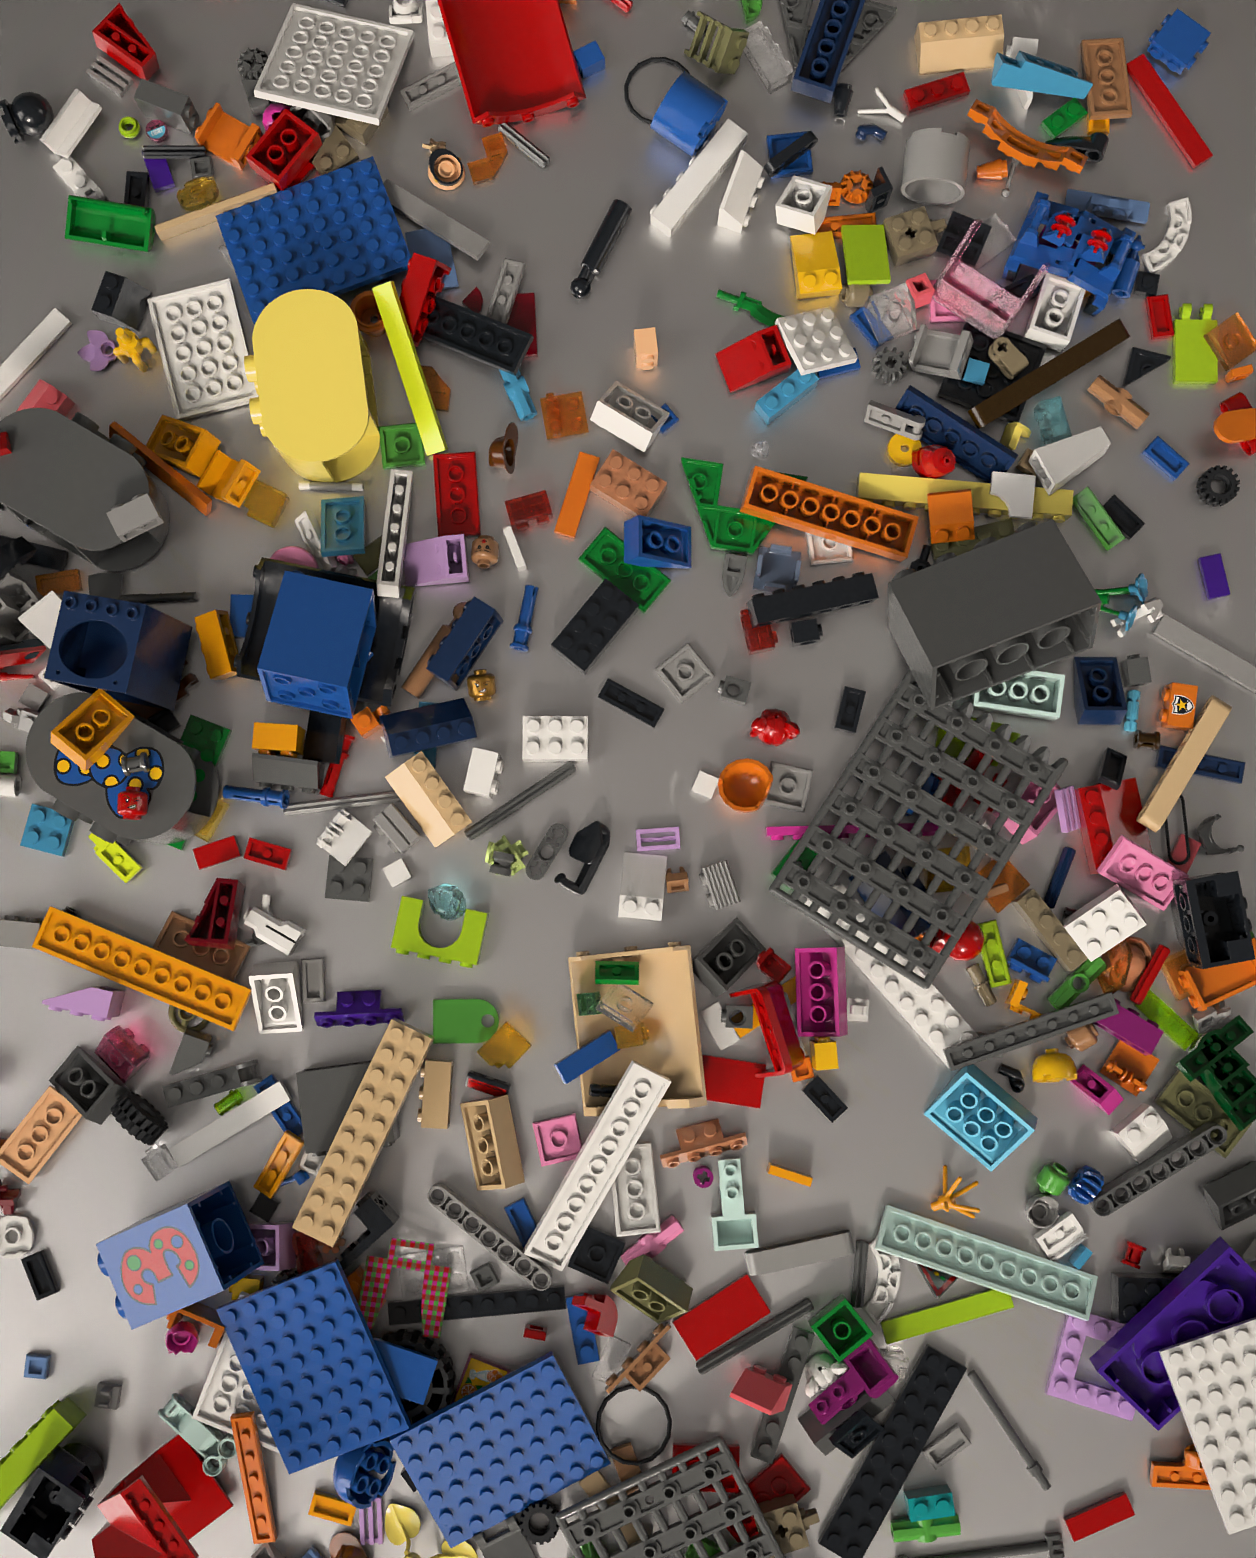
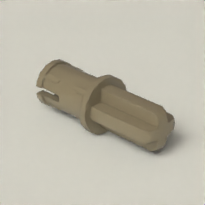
M979 963L967 967L966 971L975 985L973 988L977 989L984 1005L988 1007L995 1004L997 999L988 984L990 981L986 980Z

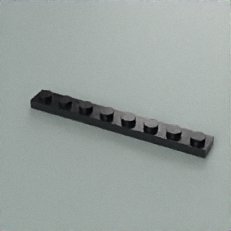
M564 1285L549 1286V1288L543 1291L535 1288L450 1295L447 1296L443 1321L566 1309ZM422 1298L388 1301L389 1326L422 1323Z

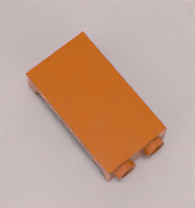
M1251 938L1255 954L1254 960L1206 969L1195 968L1189 965L1178 970L1180 975L1178 977L1179 983L1184 989H1187L1190 995L1188 997L1189 1003L1194 1009L1205 1011L1207 1007L1256 985V938Z

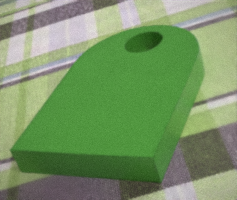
M484 999L433 1000V1036L435 1037L433 1044L481 1043L489 1040L498 1029L499 1014L496 1008ZM486 1014H490L494 1018V1024L491 1027H486L482 1023V1018Z

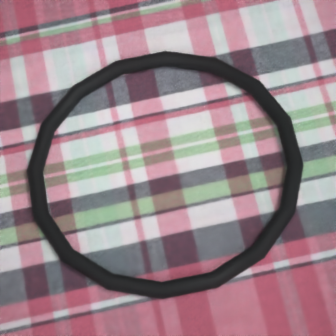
M651 57L638 63L629 72L624 85L625 101L630 112L640 121L648 124L652 122V120L642 117L634 110L629 100L628 86L633 74L640 67L648 63L661 61L676 65L683 72L689 73L678 61L667 57Z
M632 1384L615 1389L603 1400L597 1412L596 1432L600 1445L609 1457L622 1464L638 1466L653 1461L664 1451L671 1437L672 1418L668 1405L662 1397L645 1386L642 1390L655 1396L664 1407L668 1421L667 1435L661 1447L653 1455L638 1461L624 1460L612 1453L604 1443L600 1430L601 1414L607 1402L617 1393L636 1389Z

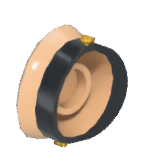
M437 149L429 157L428 177L438 188L453 190L464 181L465 168L461 159L447 149Z

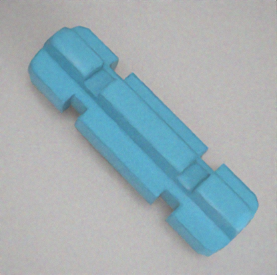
M1129 690L1127 693V699H1129L1126 702L1128 711L1125 714V719L1127 720L1124 722V731L1127 732L1137 730L1138 700H1140L1141 694L1139 690Z

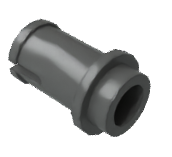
M688 10L681 21L685 27L688 26L696 32L700 19L695 16L694 11ZM706 25L704 34H705L706 31H707L708 25Z

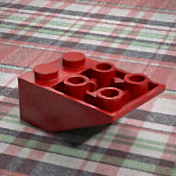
M777 325L757 331L715 353L730 393L790 371L792 364Z

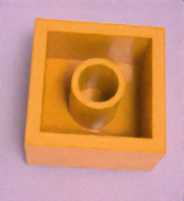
M254 722L252 749L258 751L259 754L274 756L280 754V756L297 758V755H303L306 730L299 725Z

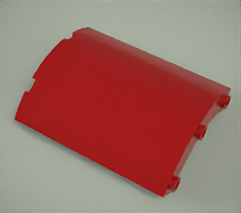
M437 0L473 124L490 127L494 124L522 120L523 123H528L535 120V117L549 114L565 107H576L580 104L579 101L586 99L559 0Z

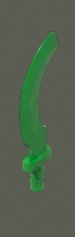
M720 289L718 290L716 298L736 304L733 308L734 311L738 312L740 308L750 311V315L769 327L775 325L774 323L777 318L785 317L768 310L762 305L761 301L747 297L746 292L742 291L739 297Z

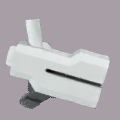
M262 895L261 908L258 906L249 907L244 914V924L254 929L252 939L245 940V943L250 947L269 944L287 955H292L299 944L297 942L301 941L307 929L292 920L283 922L273 916V912L269 910L271 895Z

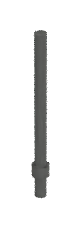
M975 1370L969 1372L967 1376L1026 1463V1469L1030 1475L1036 1478L1044 1491L1048 1490L1051 1485L1042 1473L1043 1469L1038 1461H1034Z

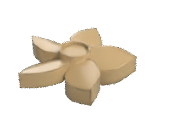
M431 138L429 144H422V147L430 149V154H432L437 149H446V142H435Z

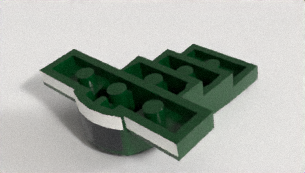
M1240 1015L1221 1029H1215L1197 1037L1190 1045L1189 1054L1175 1065L1190 1082L1200 1075L1223 1111L1239 1131H1242L1256 1120V1077L1247 1069L1250 1064L1234 1049L1254 1033Z

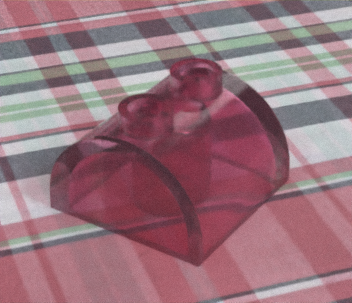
M118 1025L103 1036L94 1053L125 1084L150 1059L148 1054L150 1052L147 1046L144 1044L138 1045L133 1040L135 1036L129 1028L123 1029Z

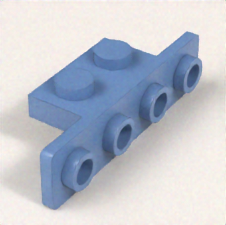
M1073 189L1066 191L1064 205L1078 208L1079 212L1088 211L1100 217L1146 224L1148 221L1150 208L1149 202Z

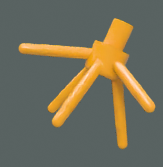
M944 1165L943 1194L938 1197L937 1201L931 1203V1208L933 1211L943 1209L946 1212L953 1208L966 1216L975 1218V1215L971 1212L979 1213L980 1209L956 1204L955 1198L977 1186L978 1181L952 1194L961 1182L962 1177L959 1176L948 1190L947 1166Z

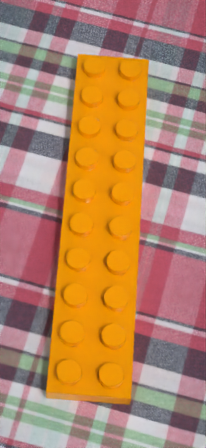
M53 906L49 907L32 945L33 948L232 1031H235L251 995L250 988Z

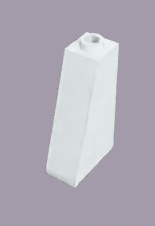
M1100 426L1034 449L1028 461L1047 494L1051 495L1106 453L1111 442L1109 436Z

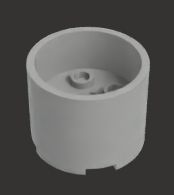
M925 128L913 132L912 137L906 140L901 193L903 196L911 201L927 205L951 204L962 199L965 195L970 152V140L968 137L958 131L955 135L942 132V128Z

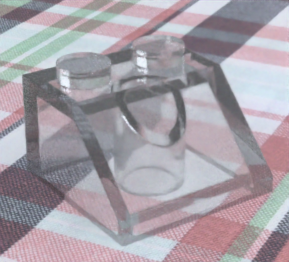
M906 283L868 296L862 309L879 345L917 331L915 301Z

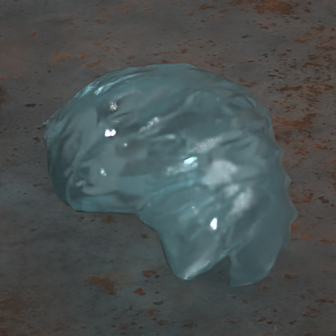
M441 884L428 889L429 904L434 914L440 915L441 919H446L447 921H453L463 916L466 911V899L459 890V887Z

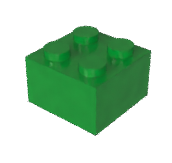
M843 1293L808 1320L810 1327L838 1363L874 1335Z

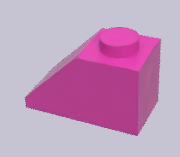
M1084 1064L1077 1071L1078 1079L1070 1080L1092 1103L1108 1115L1124 1100L1112 1085Z

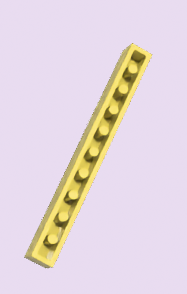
M861 472L857 477V498L889 508H895V506L903 507L904 510L924 508V511L928 512L927 494L971 489L973 516L980 515V513L988 514L989 517L1009 516L1005 502L999 497L990 494L991 483ZM1035 487L1031 520L1053 519L1055 523H1063L1065 520H1068L1072 516L1074 490L1058 489L1053 494L1048 495L1044 488Z

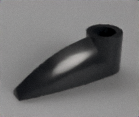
M1097 132L1093 133L1090 137L1067 136L1048 140L1045 143L1055 146H1071L1076 151L1088 156L1087 161L1100 162L1104 157L1109 138L1107 135Z

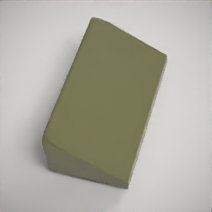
M382 535L365 547V554L353 555V558L366 576L378 569Z

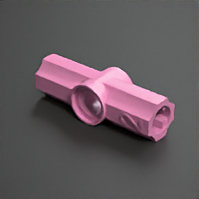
M672 1214L660 1224V1233L641 1235L638 1238V1242L621 1254L620 1257L624 1264L627 1265L630 1260L643 1254L653 1258L662 1252L670 1241L684 1231L676 1217Z

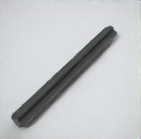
M571 761L567 762L464 831L465 835L469 840L475 839L576 771L575 766Z
M806 1298L696 1363L698 1372L701 1375L707 1373L813 1311L814 1306L811 1300Z

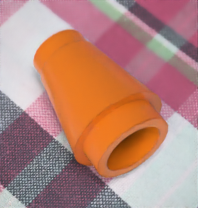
M1000 158L976 166L977 179L1002 180V178L1007 177V160H1001Z

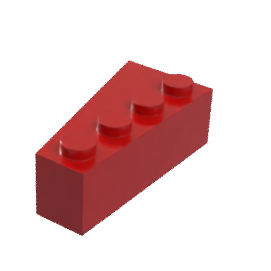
M413 252V256L408 261L406 278L401 283L402 291L399 300L414 346L418 347L428 325L426 317L434 311L436 306L434 298L437 292H442L445 285L442 283L444 275H449L452 268L438 260Z

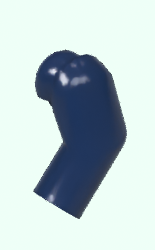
M871 123L860 125L855 136L860 140H865L867 135H872L883 141L888 132Z

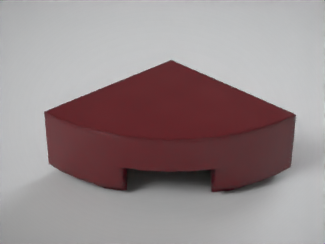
M476 287L462 301V304L467 309L479 314L482 312L483 298L480 290Z

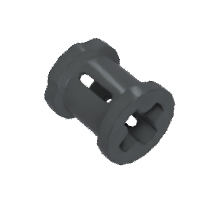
M142 752L139 756L121 757L124 775L130 776L131 773L140 771L150 772V761L146 752Z

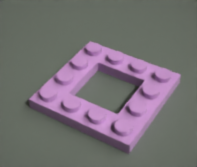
M1090 1313L1089 1321L1066 1314L1045 1393L1132 1421L1135 1408L1116 1389L1112 1390L1075 1378L1086 1336L1107 1342L1126 1323H1118L1113 1319Z

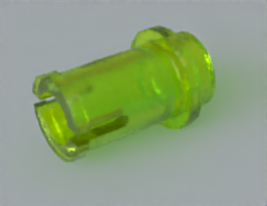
M237 1089L234 1091L230 1090L226 1097L214 1104V1108L222 1116L234 1106L241 1105V1101L244 1100L243 1096Z

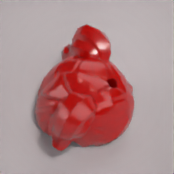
M766 709L760 717L753 721L751 725L752 731L750 732L751 737L758 736L767 745L779 746L785 743L787 739L796 738L800 734V728L796 723L790 721L789 715L785 711Z

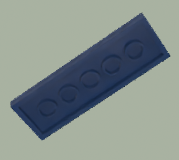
M909 385L895 408L913 416H923L926 422L925 426L921 429L923 433L920 440L928 445L948 447L955 455L957 464L987 483H991V473L993 471L1006 473L1018 457L1017 453L911 385Z

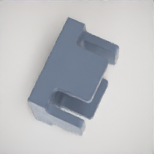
M782 545L759 546L753 590L773 592L778 589H784L785 592L792 590V587L797 586L799 580L801 552L792 551V547Z

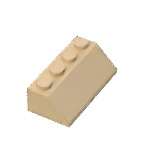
M1002 14L918 23L914 38L919 75L993 68L997 52L1003 54L1004 29Z
M422 751L385 776L435 848L472 823Z
M508 1094L460 1103L477 1191L506 1189L524 1183V1172Z

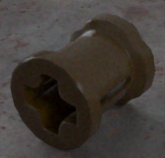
M1136 730L1133 738L1134 748H1152L1153 751H1157L1160 746V733H1145L1141 730Z

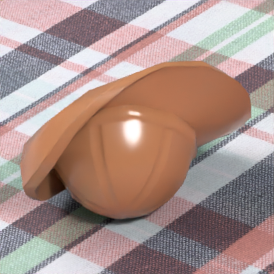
M1128 937L1102 954L1101 959L1108 966L1101 973L1103 979L1112 988L1119 991L1130 992L1134 990L1153 956L1149 945L1141 938Z

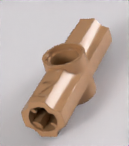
M1101 375L1087 389L1088 392L1104 403L1105 409L1110 414L1122 417L1136 429L1141 426L1150 414L1132 400L1133 397L1127 390L1115 387Z

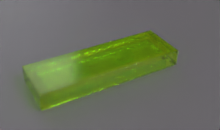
M1151 990L1148 991L1141 1005L1134 1004V1007L1149 1020L1157 1023L1159 1029L1164 1031V1034L1184 1051L1199 1035Z

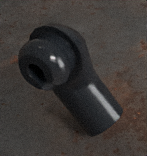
M1001 1063L997 1073L1008 1077L1013 1092H1022L1025 1083L1021 1072L1018 1069Z

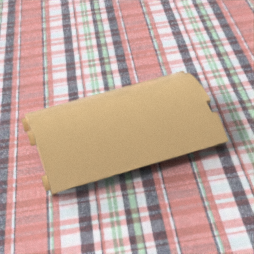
M681 941L670 942L668 947L638 950L637 946L624 947L625 951L590 955L589 951L576 952L577 957H568L577 1049L606 1031H611L620 1048L618 1052L580 1075L584 1116H600L610 1099L602 1096H590V1084H599L600 1086L602 1084L618 1085L632 1060L671 1080V1084L657 1107L671 1109L694 1108L707 1105L690 945L681 946ZM595 961L639 962V985L595 984Z

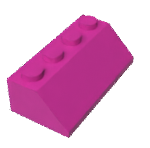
M845 947L795 948L798 1037H840L848 1035Z

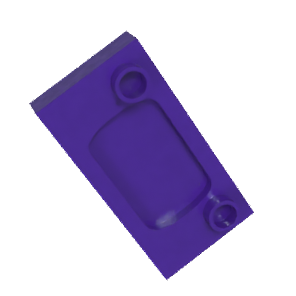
M1220 1236L1092 1355L1089 1360L1096 1371L1159 1431L1181 1411L1159 1350L1256 1317V1271Z

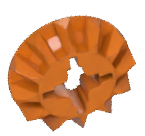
M851 170L848 174H844L840 182L842 185V197L854 204L865 202L870 189L873 188V181H871L868 174L863 173L861 170ZM853 182L855 184L862 182L860 189L857 188L852 191Z

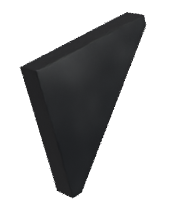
M1132 347L1122 386L1126 387L1167 363L1171 356Z

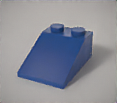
M637 515L625 521L624 563L641 567L691 568V527L642 515Z

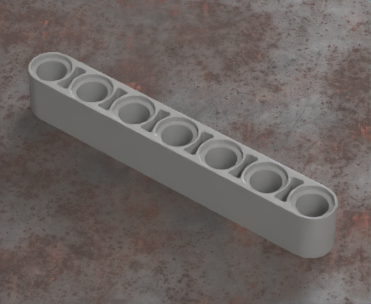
M437 1183L431 1187L427 1198L435 1208L535 1289L543 1291L549 1288L552 1281V1273L548 1267L542 1262L525 1255L523 1252L524 1248L447 1185ZM435 1189L442 1190L444 1198L437 1200L433 1196V1191ZM453 1203L459 1204L461 1212L458 1214L453 1213L450 1205ZM474 1217L478 1220L479 1225L477 1227H470L467 1219ZM492 1231L496 1235V1239L488 1241L485 1239L484 1233ZM509 1245L513 1248V1253L505 1255L501 1248ZM523 1259L528 1260L531 1264L530 1268L522 1269L519 1266V1261ZM543 1273L548 1277V1281L546 1283H539L536 1280V1276Z

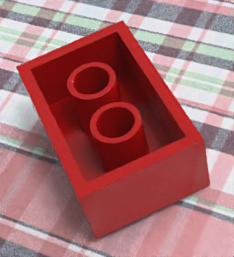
M285 108L245 157L254 171L270 183H274L275 187L279 190L284 191L323 144L318 132Z

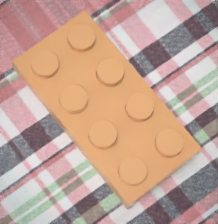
M50 1085L0 1148V1164L27 1184H30L82 1118V1115L56 1088Z

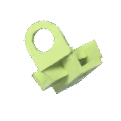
M503 835L502 839L496 843L489 841L485 863H494V851L515 855L514 862L510 865L511 875L513 876L526 867L521 859L529 853L525 850L520 840L511 845L506 836Z

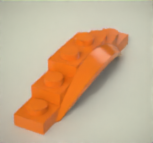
M978 99L975 100L967 114L976 123L985 125L982 133L992 140L1000 141L998 150L1002 151L1006 156L1019 160L1025 166L1035 168L1036 164L1040 162L1046 168L1057 171L1061 164L1067 170L1080 174L1088 159V156L1076 151L1071 146L1050 145L1028 137L1011 126L995 107L987 105Z

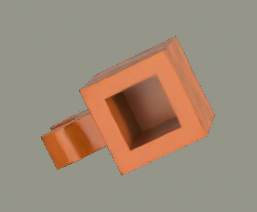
M381 705L374 712L367 706L350 720L360 735L366 739L382 728L379 716L390 714L391 712L387 706Z

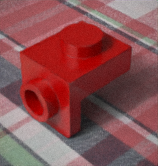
M771 947L767 951L763 950L757 957L756 964L758 970L772 981L775 980L780 983L792 969L788 963L774 953Z

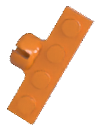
M1190 1444L1184 1449V1459L1182 1462L1151 1461L1149 1482L1152 1487L1211 1490L1197 1451H1194V1444Z

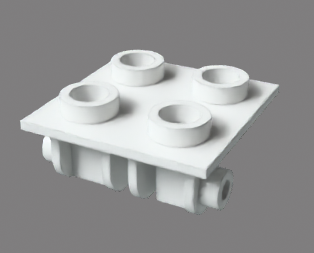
M342 808L341 811H337L338 814L332 822H329L330 825L325 827L326 830L321 836L317 837L316 844L324 848L346 866L371 835L372 831Z

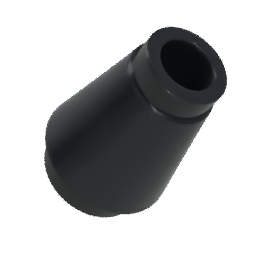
M837 83L833 95L834 116H847L853 95L852 85Z

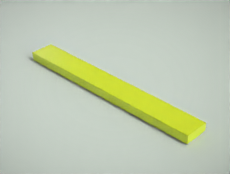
M394 281L373 287L374 297L426 455L429 456L447 450L448 447Z

